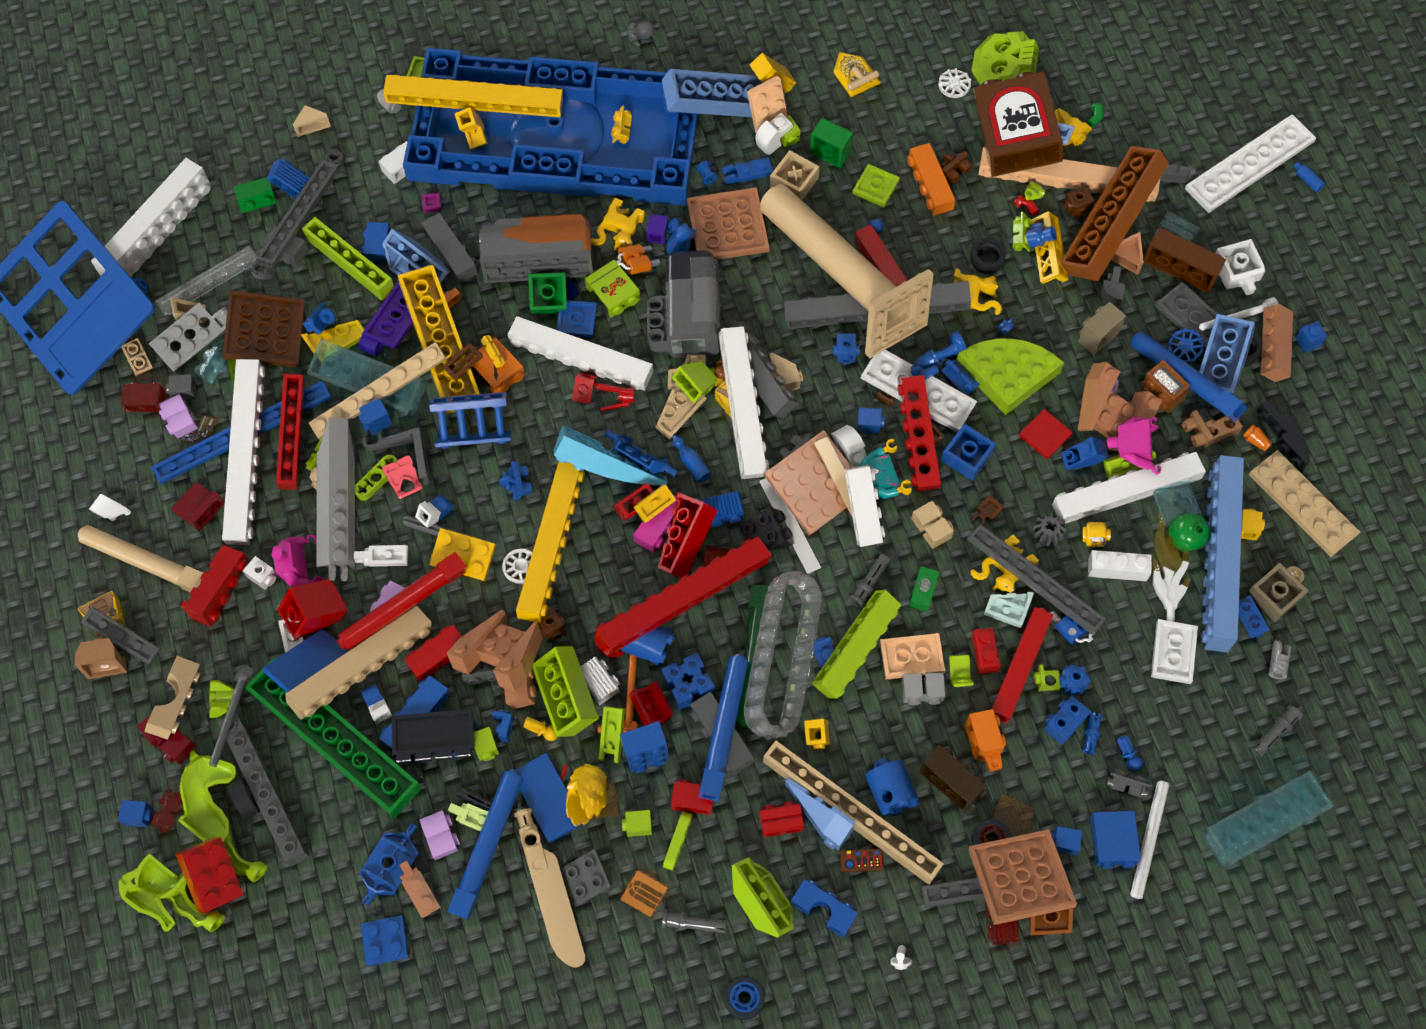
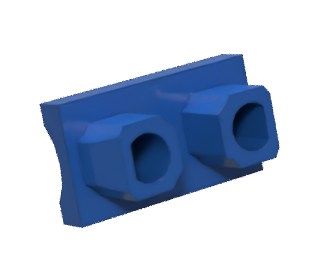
M323 302L304 321L303 325L308 332L315 331L318 335L324 331L328 324L334 322L336 315L332 309L327 308L326 302Z
M512 461L511 467L507 470L508 472H504L503 478L499 480V485L506 487V491L512 490L515 501L520 500L523 495L530 494L532 486L530 482L521 481V478L528 477L527 466H518L517 461Z

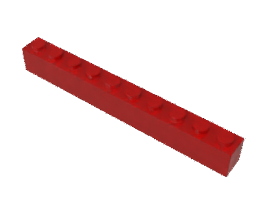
M759 537L753 540L748 539L741 547L730 549L722 558L716 557L708 566L699 567L695 570L694 574L683 576L675 585L669 584L661 593L650 595L642 604L636 603L628 612L617 614L609 623H601L596 628L594 638L608 657L769 562L772 554Z

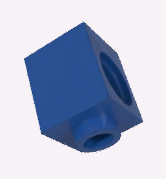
M1057 826L1054 832H1051L1057 852L1072 855L1079 853L1082 836L1081 830Z

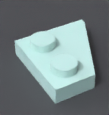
M1027 592V594L1008 593L1007 595H991L984 615L1021 628L1034 592Z

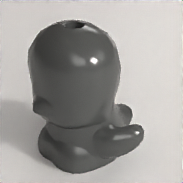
M647 20L638 24L631 23L629 27H626L630 43L637 47H640V39H648L655 32L653 24Z

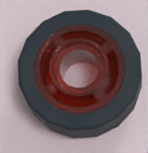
M988 819L982 821L975 828L971 840L973 846L987 843V836H993L996 840L1010 838L1012 835L1009 828L1003 822Z

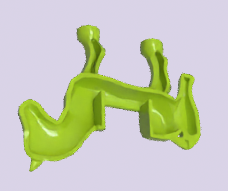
M191 750L190 764L185 767L181 776L180 793L183 801L184 815L178 821L202 841L214 836L221 837L235 874L237 876L246 875L252 882L258 881L265 874L267 865L261 861L248 862L239 855L233 842L231 825L223 811L213 802L208 788L212 786L227 784L235 780V766L219 760L217 767H212L209 765L211 756H199L194 750ZM148 854L143 859L137 869L126 873L119 880L121 898L138 912L158 920L165 932L170 931L176 923L164 908L161 899L171 902L174 913L187 917L195 927L203 926L209 932H214L218 929L225 919V915L217 910L206 913L198 912L196 905L189 897L188 885L183 872L178 877L151 854ZM134 877H135L134 880H135V884H136V885L132 884V879H133Z

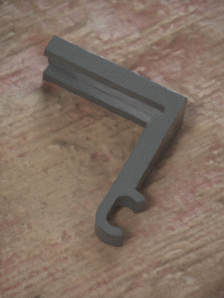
M419 427L382 438L379 434V441L368 445L369 442L363 438V446L368 451L414 444L419 478L423 480L424 485L431 483L425 437Z

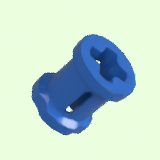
M703 161L697 165L696 171L701 174L705 185L716 181L717 174L712 171L709 161Z

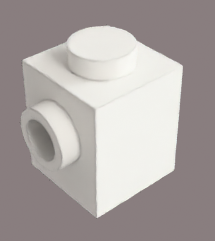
M256 556L243 570L248 579L264 590L271 586L277 577L274 569Z

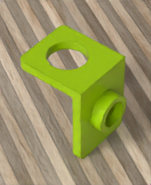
M969 655L950 656V682L954 687L973 686L974 682L970 677Z
M1043 664L1039 665L1037 671L1034 672V682L1038 686V691L1060 690L1059 671H1044ZM1046 676H1053L1056 683L1053 686L1047 685L1045 683Z

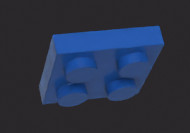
M567 300V310L559 311L556 330L574 337L593 338L597 303Z
M402 915L361 923L367 967L409 958L404 917Z

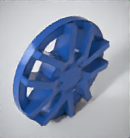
M1182 329L1171 336L1168 350L1173 354L1180 350L1181 354L1178 357L1181 359L1185 354L1188 360L1183 361L1191 363L1202 355L1204 342L1200 334L1193 329ZM1185 332H1190L1189 339L1185 338ZM1183 333L1182 339L1179 338L1177 335ZM1193 334H1195L1198 338L1192 339ZM1175 338L1180 341L1179 344L1173 343V339ZM1200 341L1201 345H1193V343ZM1171 345L1177 347L1173 352ZM1199 348H1200V351H1199L1198 354H1196L1195 351L1193 350V349H1199ZM1192 352L1195 356L1192 359H1190L1188 353Z

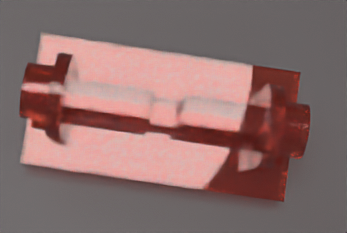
M172 789L168 793H163L159 802L162 805L160 812H155L151 824H154L152 830L160 827L159 831L166 834L168 830H171L176 816L168 813L169 811L178 812L182 803L180 793L175 792L172 795Z

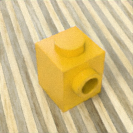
M1255 509L1242 510V539H1258L1265 527V520L1262 519L1263 512H1258Z

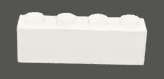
M867 465L844 469L857 545L863 547L883 543L882 538L885 537V532L879 522L882 515L880 507L876 505L878 492L873 487L872 482L875 480L874 470L870 469V466Z

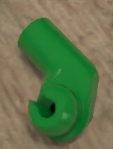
M1099 102L1091 105L1094 115L1087 120V124L1090 127H1094L1104 117V107Z

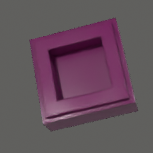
M440 193L422 195L424 213L442 211Z

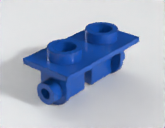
M956 359L947 360L946 366L941 370L965 395H968L980 385Z
M1251 595L1239 600L1238 616L1250 638L1263 636L1265 632L1269 631V628Z

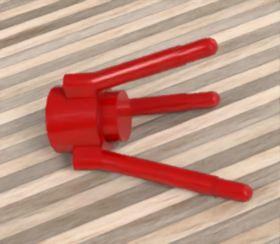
M601 383L593 384L599 390L619 393V401H622V403L600 408L601 411L629 407V403H634V388H622Z

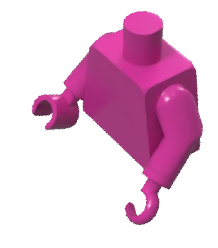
M1132 417L1123 425L1118 426V436L1107 437L1108 448H1118L1120 457L1143 469H1151L1154 474H1160L1161 466H1157V472L1155 465L1150 461L1152 460V432L1159 427V425H1154L1157 421L1156 417H1152L1150 420L1148 418Z
M313 534L308 535L306 538L304 536L285 538L278 546L272 549L275 571L289 586L295 587L322 580L319 576L314 577L311 581L308 580L303 546H305V543H309V537L314 538V544H316V536Z

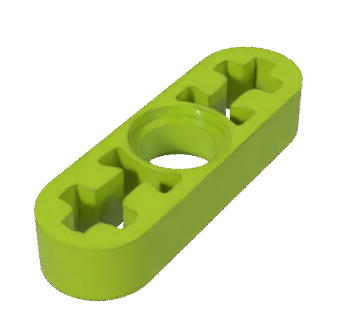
M393 455L384 456L355 485V495L359 500H368L388 481L387 475L385 476L381 468L387 462L396 463L397 458ZM374 474L382 475V478L377 482L371 480ZM360 489H366L367 492H360Z
M682 811L666 854L663 868L674 870L693 814Z

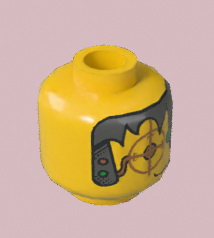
M1088 522L1086 527H1083V542H1086L1087 546L1104 547L1106 541H1110L1111 529H1107L1105 523Z

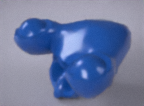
M674 217L668 222V254L688 251L691 238L695 237L697 231L695 228L690 229L688 225L682 224L678 218Z

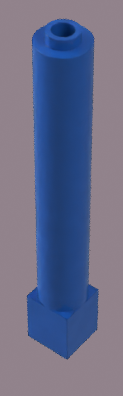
M1139 332L1133 335L1131 346L1156 365L1164 360L1190 385V390L1206 400L1233 422H1236L1247 409L1241 400L1219 387L1146 333Z
M735 654L728 661L698 798L719 802L749 663L743 655Z
M511 768L509 772L504 771L460 885L456 888L447 912L470 920L479 898L478 893L524 779L520 776L521 772Z

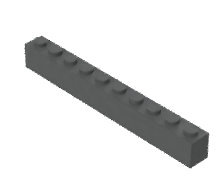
M969 281L932 285L929 314L971 310ZM849 293L840 296L827 295L822 298L809 297L804 300L791 299L784 302L787 329L868 321L869 311Z

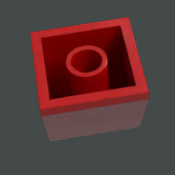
M325 579L290 587L277 610L282 620L285 621V625L289 633L292 634L294 641H298L301 637L304 638L341 621L348 609L332 580Z

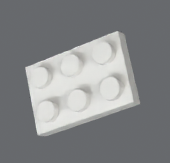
M1157 620L1151 677L1186 684L1193 682L1198 626Z

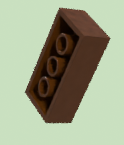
M1159 227L1149 245L1143 263L1209 294L1227 259L1206 250L1203 246L1196 245L1186 238L1179 237L1169 230Z

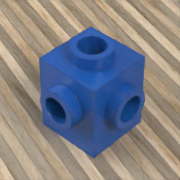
M837 334L836 344H833V356L837 355V362L844 364L855 362L856 355L860 354L859 344H856L855 334Z
M1070 665L1059 676L1060 687L1063 688L1064 695H1079L1084 693L1088 684H1090L1089 674L1085 673L1084 666Z

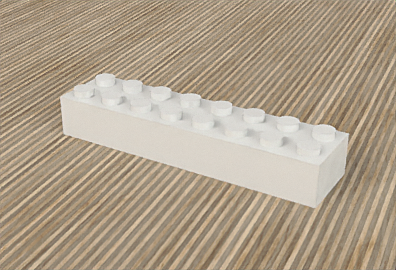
M185 158L105 245L107 250L130 277L151 257L156 248L162 245L166 237L198 205L203 196L209 193L212 187L203 168ZM94 257L91 262L100 276H102L105 269Z

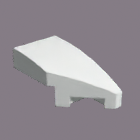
M102 494L99 495L89 508L93 513L103 518H109L111 521H115L122 514L127 516L131 513L126 507Z

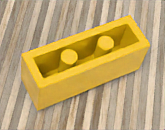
M763 53L750 64L762 82L778 76L781 79L783 94L789 92L796 84V81L786 67Z

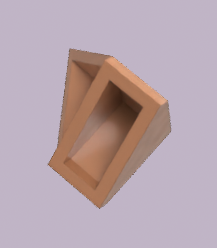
M1140 232L1124 239L1111 259L1137 275L1143 266Z

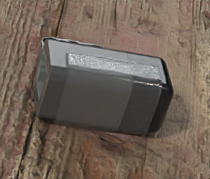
M706 250L669 253L665 259L666 296H653L647 301L649 347L654 352H669L671 357L687 358L688 354L706 355V357L715 356L719 353L720 343L718 334L721 331L718 262L714 259L713 254Z

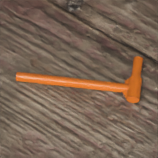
M633 655L629 656L623 733L639 728V725L633 721L634 704L629 696V693L635 690L637 657ZM598 725V733H601L602 725Z

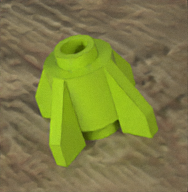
M219 680L210 681L209 718H218L227 713L235 688Z

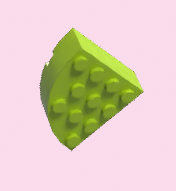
M1017 339L983 341L969 346L958 353L957 361L980 384L978 387L1005 415L1059 375L1064 365L1062 360L1043 347Z

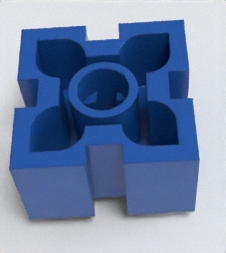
M698 653L684 658L683 664L677 666L675 662L661 669L662 677L668 689H672V697L678 710L690 706L693 703V698H701L709 692L712 695L715 694V687L708 673L704 674V665ZM690 679L691 683L688 684L685 680Z

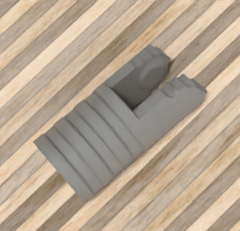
M1277 640L1273 642L1269 676L1275 679H1286L1291 646L1285 644L1282 648V642Z

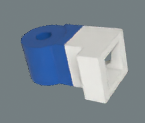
M439 495L428 503L425 501L420 503L415 517L428 528L447 516L452 511L453 504L443 495ZM427 514L428 519L426 520L423 515Z
M375 683L360 690L376 724L393 716Z

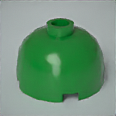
M1183 513L1173 518L1170 523L1169 536H1172L1173 545L1181 551L1198 550L1209 539V524L1199 514Z

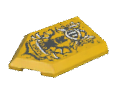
M839 52L833 73L850 97L881 83L877 77L851 91L848 90L847 85L857 80L851 71L854 66H857L864 76L873 72V70L863 57Z

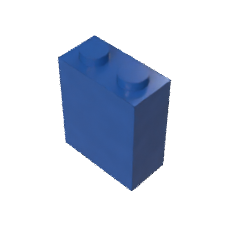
M1135 811L1093 812L1090 816L1095 866H1102V869L1114 868V865H1122V868L1135 867L1141 861Z

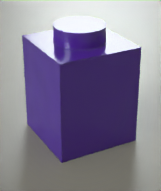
M650 214L646 232L647 242L665 244L668 231V217L660 214Z

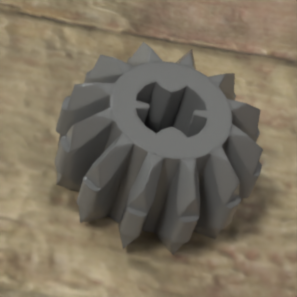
M1050 513L1048 517L1043 514L1041 519H1036L1033 531H1035L1034 538H1040L1039 544L1045 541L1047 546L1051 542L1057 545L1058 540H1063L1066 528H1064L1065 521H1059L1060 516L1054 518L1053 514Z

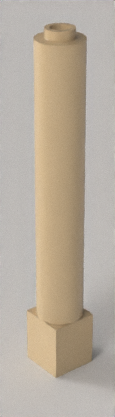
M90 525L82 527L78 532L80 543L179 585L183 590L190 592L193 587L198 588L200 585V577L203 572L189 566L179 565Z

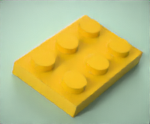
M440 528L429 565L436 567V564L456 552L467 566V572L463 575L486 581L496 544Z

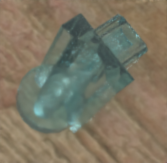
M213 346L211 350H206L203 354V359L205 360L203 365H197L194 372L208 384H212L219 371L226 372L227 367L224 365L225 359H222L223 353L216 346Z

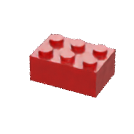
M214 836L175 854L198 912L206 913L243 895L221 837Z

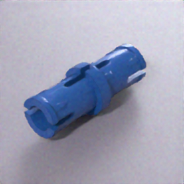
M1094 712L1089 714L1088 726L1084 731L1086 737L1082 752L1087 754V751H1089L1088 755H1095L1097 739L1101 734L1099 728L1102 715L1099 713L1097 716Z

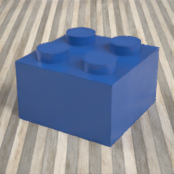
M964 424L943 451L941 461L973 481L994 453L996 443Z

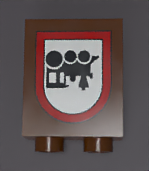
M1023 72L1017 75L1016 78L1003 81L991 79L983 82L980 86L973 87L975 109L991 177L1063 162L1062 138L1045 72L1035 74L1033 72Z

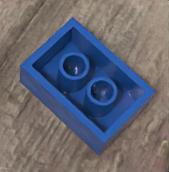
M659 721L620 734L623 752L631 773L644 772L647 770V767L652 765L658 767L664 765L669 760L667 743Z

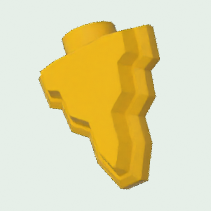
M1060 108L1056 109L1057 122L1074 126L1070 140L1064 146L1071 143L1078 146L1083 143L1087 133L1092 128L1086 122H1081L1078 118L1071 117L1068 112Z

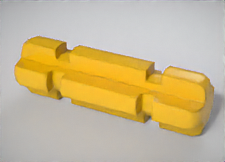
M490 335L483 336L481 343L496 368L503 367L505 360L495 343H492L494 342Z

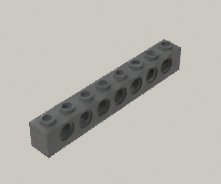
M235 713L226 740L285 863L292 867L309 858V855L243 719ZM224 720L218 722L220 727H222Z

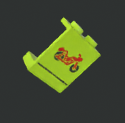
M615 260L585 278L586 288L589 292L594 291L608 308L610 318L620 315L624 309L637 304L640 300V290Z

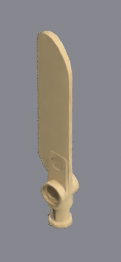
M528 808L514 813V816L518 819L520 826L518 830L551 946L557 957L566 965L572 968L580 967L585 962V954L557 858L553 853L542 847L537 825H534L531 816L532 809ZM529 836L537 838L534 845L526 844V839Z

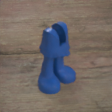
M955 331L948 338L950 344L948 347L939 351L932 348L930 351L928 350L919 356L914 364H919L923 369L933 365L938 366L937 364L942 363L941 360L958 355V353L965 350V342L959 332Z

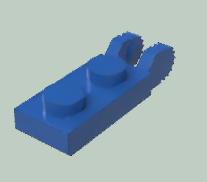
M769 157L735 164V166L728 165L722 168V173L727 175L724 179L727 184L767 177L773 172Z

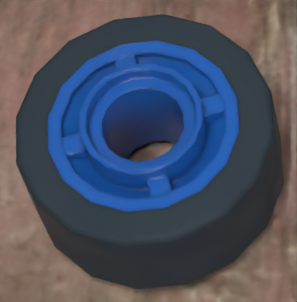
M740 977L730 982L726 988L724 1000L726 1008L732 1016L737 1019L748 1020L753 1019L761 1012L764 1006L765 995L759 982L753 978ZM742 993H747L751 997V1000L746 1004L741 1003L738 999Z

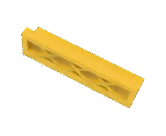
M1048 211L1031 219L1032 224L1044 220V230L1046 227L1053 226L1057 234L1056 240L1046 241L1043 246L1035 247L1040 282L1044 284L1056 278L1063 283L1069 280L1067 271L1060 264L1065 255L1059 219ZM1047 250L1049 251V256L1046 261H1043L1042 257ZM1048 266H1050L1052 274L1045 276V272Z

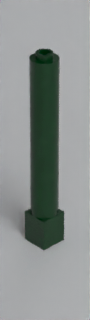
M752 584L750 614L744 653L745 659L749 663L736 724L741 729H751V727L756 725L769 615H771L773 599L772 587L766 585Z

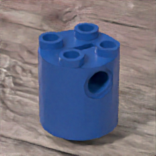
M659 626L623 647L621 651L640 659L649 660L658 666L659 662L664 663L667 656L665 648L667 644H672L675 634L672 633V628Z
M888 758L880 759L873 763L874 769L865 774L882 817L890 814L892 817L903 813L902 809L906 807L913 808L920 804L902 760L890 762Z

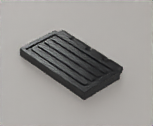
M473 709L392 716V755L396 757L397 764L412 763V756H415V762L432 761V754H435L436 761L453 759V752H456V759L470 758L471 750H475Z

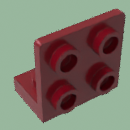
M196 482L171 510L200 532L225 503L215 491L211 493Z

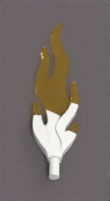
M1174 489L1169 492L1165 501L1169 525L1173 518L1178 516L1172 503ZM1160 511L1157 514L1159 524L1154 538V549L1162 566L1164 579L1161 577L1157 561L1153 560L1152 583L1156 594L1164 605V609H1167V621L1175 622L1177 604L1186 593L1189 585V578H1186L1179 585L1189 564L1188 552L1181 551V559L1178 548L1172 543L1174 542L1172 536H1169L1168 533V537L1165 539V518Z

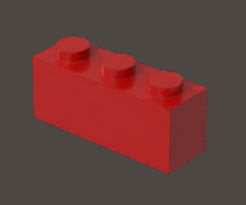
M453 624L450 627H444L436 637L426 640L422 647L411 651L407 658L404 659L419 682L427 679L429 675H433L450 662L447 652L462 637Z

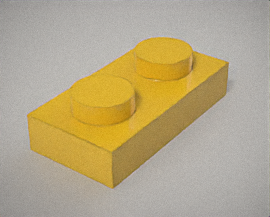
M663 484L633 507L643 522L646 523L676 501L666 484Z

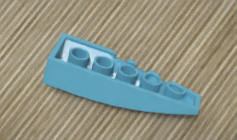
M562 426L554 448V456H556L558 461L574 464L573 466L581 471L585 469L589 472L624 482L667 485L666 476L660 473L652 474L651 471L647 472L645 467H639L630 458H622L618 451H613V448L607 450L602 446L603 443L569 427Z

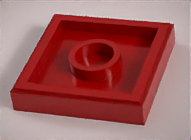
M1044 409L1019 433V437L1048 460L1072 436L1073 432Z

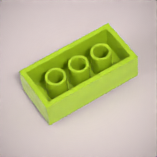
M573 646L554 647L532 664L556 737L575 736L599 719Z

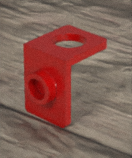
M578 373L575 377L573 401L586 404L591 403L593 384L597 379V375Z

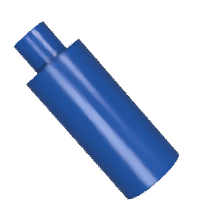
M1297 162L1293 166L1297 170L1296 174L1315 193L1319 192L1326 185L1306 164L1302 165L1300 162Z

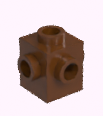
M1087 187L1079 190L1074 189L1067 193L1064 208L1071 217L1082 216L1091 211L1094 200Z
M553 607L548 609L546 616L542 617L541 623H538L542 637H545L547 642L550 643L551 641L559 640L566 634L564 629L566 623L561 615L558 616Z

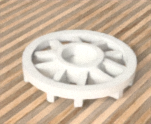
M957 68L955 70L948 69L940 76L938 86L940 91L947 97L960 98L969 92L971 78H969L967 73L957 70Z
M516 549L506 555L503 560L502 569L510 582L524 584L525 579H522V574L527 573L530 563L528 559L532 556L533 552L527 549ZM519 553L518 559L513 555ZM523 553L527 554L525 559L522 558ZM511 558L514 562H508V559ZM512 571H515V573L511 577L508 575ZM519 575L520 580L514 579Z

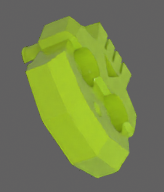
M1024 31L1008 32L1007 35L995 33L988 36L975 50L972 64V73L979 86L991 79L1003 81L1016 78L1017 75L1023 72H1033L1035 74L1039 53L1037 42L1035 39H1029Z

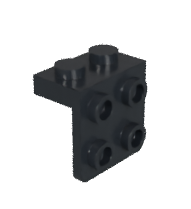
M768 507L740 525L745 541L759 537L768 550L778 545L789 547L795 544L792 539L793 533L787 527L786 517L781 510Z

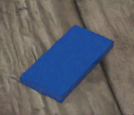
M321 629L264 666L263 672L284 691L289 692L349 651L343 650L333 637Z
M547 753L516 769L521 772L520 776L524 778L519 790L529 808L532 809V813L549 844L583 825L581 823L578 826H574L571 818L567 817L566 798L568 791Z

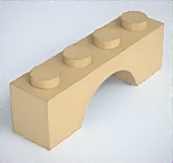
M176 656L167 678V682L175 690L176 698L169 704L154 707L145 732L167 740L171 733L175 734L179 722H176L177 717H182L186 709V705H183L185 699H190L194 690L190 688L191 684H196L200 676V672L197 671L200 664Z

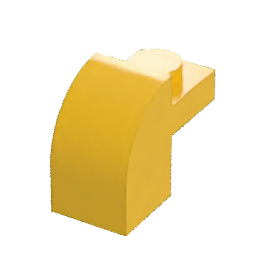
M469 107L455 113L459 129L465 133L472 151L488 145L484 133V124L473 108Z

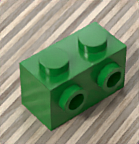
M266 178L233 186L241 213L277 204L270 182Z

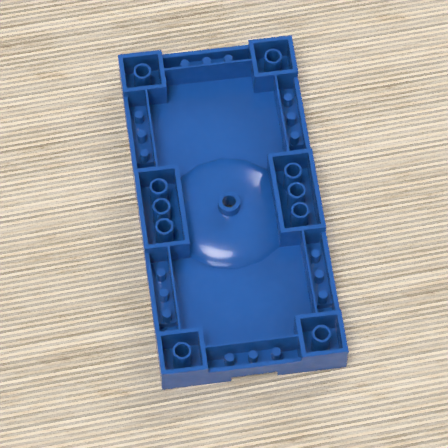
M427 48L421 78L562 89L563 104L561 118L475 110L484 124V133L488 145L472 151L466 135L459 129L455 113L464 109L417 105L411 135L408 136L403 168L407 181L450 185L470 182L492 184L495 189L599 198V194L633 197L634 201L686 206L699 114L668 112L662 79L667 74L666 72L599 67L598 62L529 57V61L468 56L462 55L461 51ZM624 105V111L628 110L632 114L631 126L628 128L630 129L629 141L626 144H622L620 140H616L613 144V136L611 135L615 123L613 116L615 111H618Z

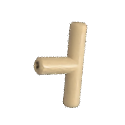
M854 66L851 71L857 80L849 83L847 88L851 91L879 77V72L875 70L864 76L858 67Z

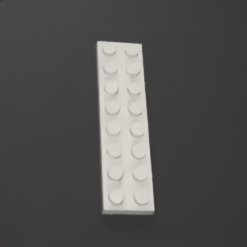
M1292 114L1188 183L1185 189L1210 213L1314 143L1316 137Z

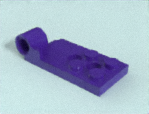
M399 281L362 332L358 344L359 350L378 356L383 349V345L395 349L412 327L413 322L408 307L401 304L405 299ZM395 314H400V315H401V316L398 317V318H393V317H392V315H395Z

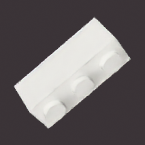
M1092 550L1088 558V577L1147 581L1151 575V555Z

